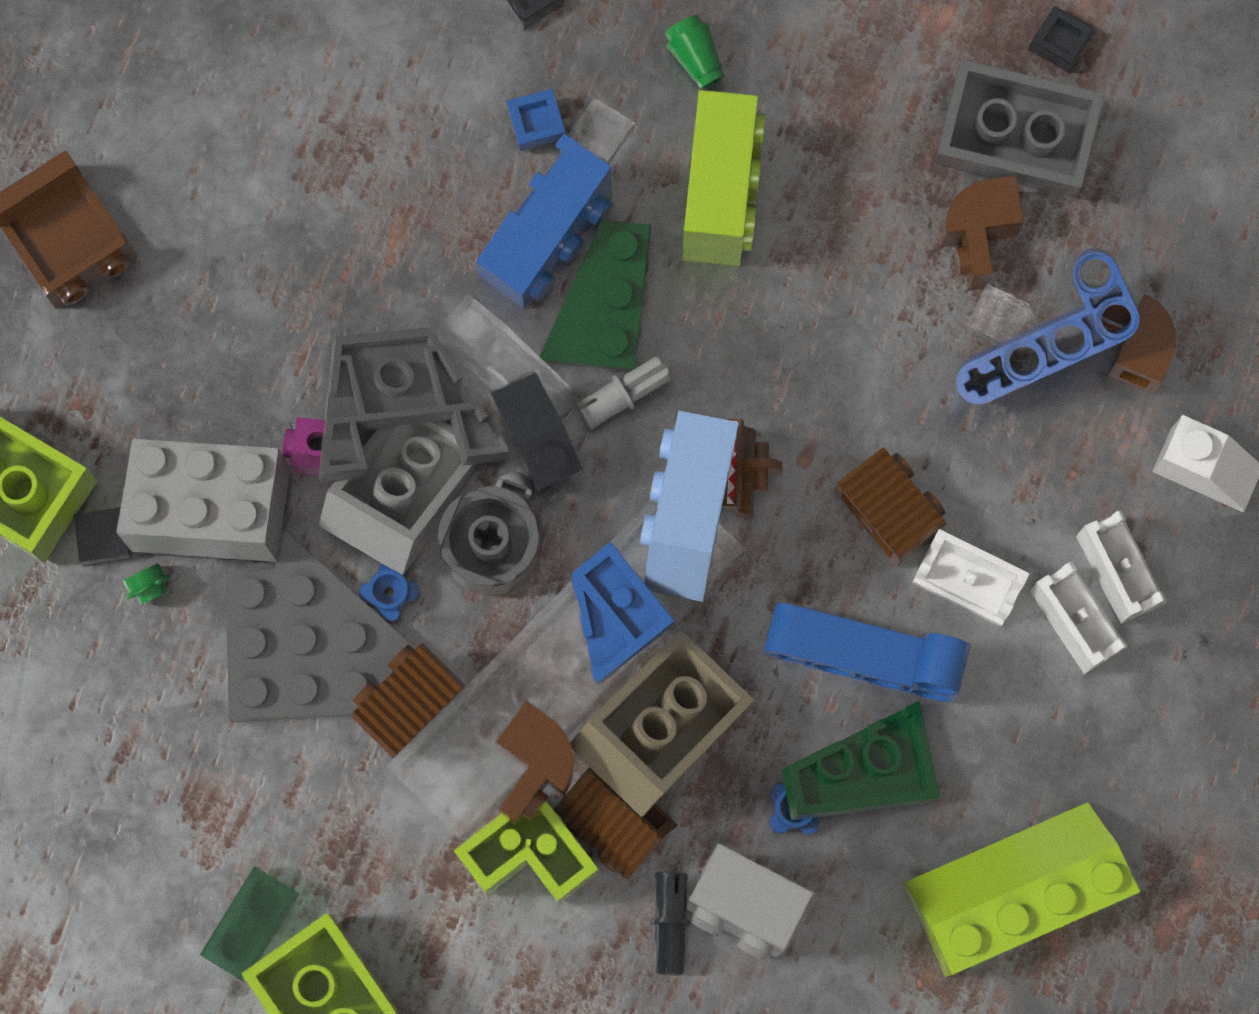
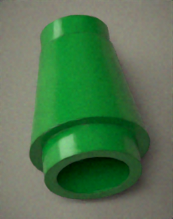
M698 14L683 19L665 32L669 41L666 47L694 82L698 84L700 90H704L725 78L708 23H702Z

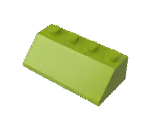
M1088 802L903 883L945 977L963 971L1140 892L1118 843Z

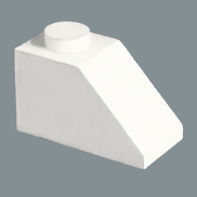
M1182 415L1171 428L1152 472L1244 512L1259 479V462L1229 435Z

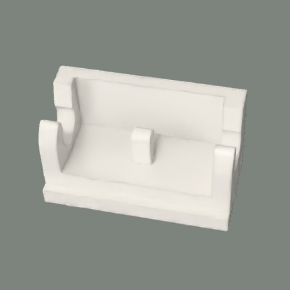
M1122 510L1115 512L1110 518L1100 523L1096 520L1085 525L1076 536L1120 625L1166 604L1167 601L1125 522L1126 517Z
M938 529L912 583L1001 627L1012 611L1013 604L1030 573Z
M1072 561L1065 564L1062 569L1049 576L1048 574L1037 581L1029 591L1084 675L1127 648L1128 644L1123 637H1120L1078 574L1077 568Z

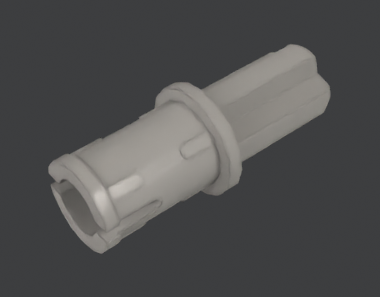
M654 357L619 379L616 375L612 376V382L575 404L590 429L593 430L596 426L627 407L630 410L634 409L633 402L671 379V374L663 360L659 357Z

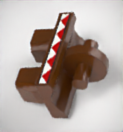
M727 419L739 423L722 508L728 509L738 517L753 516L754 492H768V477L781 475L783 473L782 461L769 458L770 444L768 442H756V430L744 426L743 419Z

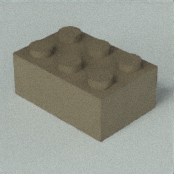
M681 630L586 722L570 742L571 748L642 817L753 703L754 699Z

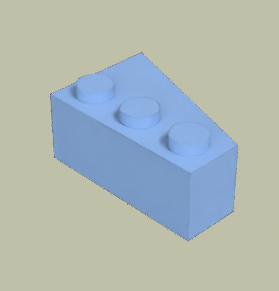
M678 411L675 429H664L659 458L667 459L668 461L665 472L655 471L650 501L658 502L656 515H645L640 539L641 545L649 546L644 583L652 592L703 602L739 422Z

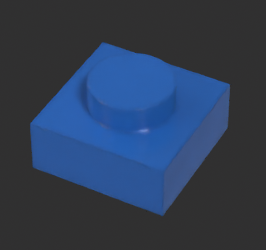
M553 88L506 101L520 151L558 141L563 133L566 134Z

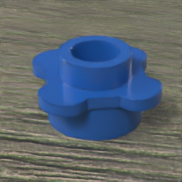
M384 564L379 566L378 572L370 579L369 583L363 584L359 590L360 598L366 604L375 606L380 611V616L386 622L396 621L400 617V610L406 603L416 600L419 595V588L416 582L407 581L399 572L392 570ZM387 588L394 590V594L390 597L384 594Z
M779 783L771 789L770 798L774 802V815L770 818L769 824L774 832L783 834L787 830H801L804 834L809 835L818 829L820 822L817 817L791 820L785 785L783 783Z

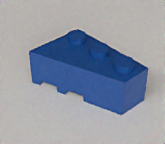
M563 133L555 145L560 149L561 155L545 176L540 172L534 175L529 183L534 190L516 212L511 210L476 260L478 275L524 309L533 298L539 301L546 295L555 280V277L552 276L553 272L562 261L568 264L576 257L584 244V240L581 238L591 224H594L596 227L599 226L601 220L606 219L614 205L610 201L612 199L611 166L565 133Z

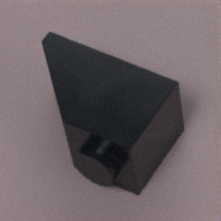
M535 371L490 392L526 474L538 491L583 470L566 429Z

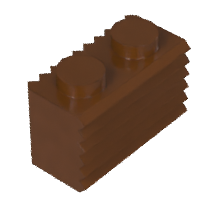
M882 447L838 481L834 492L895 567H897L935 537L938 529L943 531L946 522L942 516L946 512L939 500L930 491L922 494L919 488L914 485L911 480L914 472L906 460L898 453L892 456L889 455L887 449Z
M423 643L418 645L416 649L410 644L405 646L388 664V667L393 672L380 685L374 680L371 681L352 700L357 709L350 716L395 760L468 688Z
M590 767L587 768L553 809L558 816H561L563 824L573 836L583 838L585 843L591 844L592 850L598 851L599 858L606 868L612 872L621 873L622 878L629 879L648 861L678 826L656 804L641 817Z

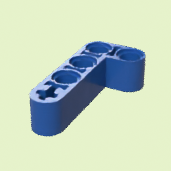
M1091 248L1079 254L1075 260L1073 279L1084 305L966 359L959 369L956 380L957 389L962 398L973 404L988 403L1133 336L1139 325L1137 305L1112 254L1104 249ZM1100 259L1110 267V275L1102 284L1092 285L1085 282L1082 278L1081 268L1089 260ZM1115 304L1126 307L1131 313L1129 323L1124 328L1118 330L1110 329L1102 322L1104 310ZM1071 325L1081 329L1085 336L1083 344L1075 350H1065L1060 347L1056 341V334L1061 328ZM1026 346L1036 351L1039 357L1036 367L1027 371L1014 367L1010 355L1018 347ZM1001 356L1003 371L1010 380L1004 382L1002 372L988 379L987 389L981 390L978 384L969 386L967 382L971 378L972 369L978 368L981 374L993 371L997 367V362L994 358Z
M777 603L773 611L763 653L785 662L941 702H953L960 692L971 645L964 640L944 634L928 633L924 638H919L792 604Z

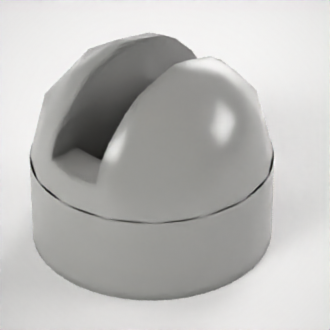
M507 472L498 478L495 483L496 487L502 488V485L507 483L525 489L524 497L519 496L530 506L533 501L534 490L530 479L520 472Z

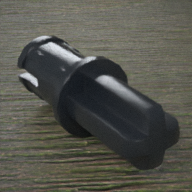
M656 872L655 918L650 919V925L655 926L653 969L659 975L677 976L681 975L684 971L685 927L691 925V920L686 919L688 874L680 872L676 875V872Z

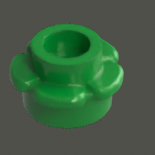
M156 563L123 580L129 592L125 598L130 600L136 596L142 605L167 592V589L163 582L170 579L169 574L165 575L159 563Z

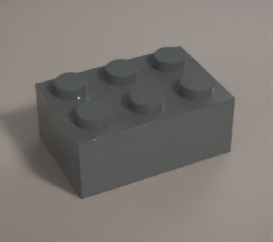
M961 59L956 72L934 164L995 179L1016 176L1017 184L1074 198L1082 188L1105 93Z

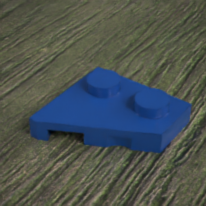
M612 542L605 545L571 573L575 597L578 599L581 613L580 621L583 635L587 641L591 660V673L593 679L598 684L604 682L676 623Z

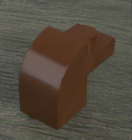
M1016 176L988 179L973 183L963 189L949 207L941 231V247L960 245L955 247V265L958 276H966L968 290L987 288L992 278L993 270L988 241L1017 237L1024 223Z
M1144 294L1137 304L1139 314L1138 328L1133 336L1121 342L1108 376L1154 394L1163 382L1176 346V332L1173 321L1166 309L1154 298ZM1117 304L1109 306L1102 314V322L1106 327L1114 330L1124 328L1131 318L1129 310Z
M526 700L496 741L498 749L527 769L498 809L501 815L516 826H518L523 817L532 821L549 798V795L543 792L547 784L565 796L571 785L574 773L573 752L566 733L556 721Z

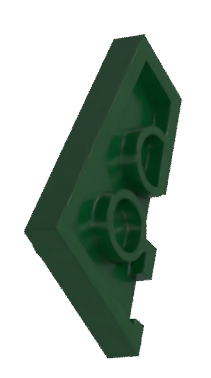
M601 220L538 358L539 362L624 371L636 369L650 234L649 224Z
M920 701L782 770L791 820L932 803L940 798Z

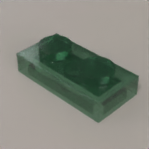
M254 866L204 946L200 956L241 981L246 982L241 973L259 961L300 893Z

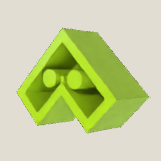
M547 801L532 821L523 817L518 826H516L500 814L454 850L488 896L527 865L530 866L559 905L599 874V869Z

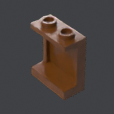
M66 150L0 192V227L55 309L63 304L68 306L80 301L88 294L89 287L104 277L111 279L120 275L129 267L130 261L137 257L130 243L119 230Z

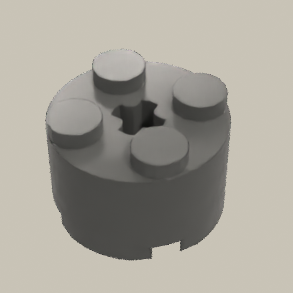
M486 486L459 496L447 507L439 524V546L446 568L457 583L471 592L488 596L511 594L531 577L538 565L541 554V539L536 518L524 499L508 489ZM492 533H497L500 545H492L489 550H484L479 539H489Z

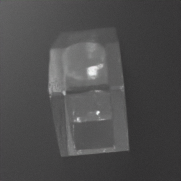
M469 294L436 330L442 347L493 390L535 371L562 423L577 408L575 403L582 400V397L505 323Z

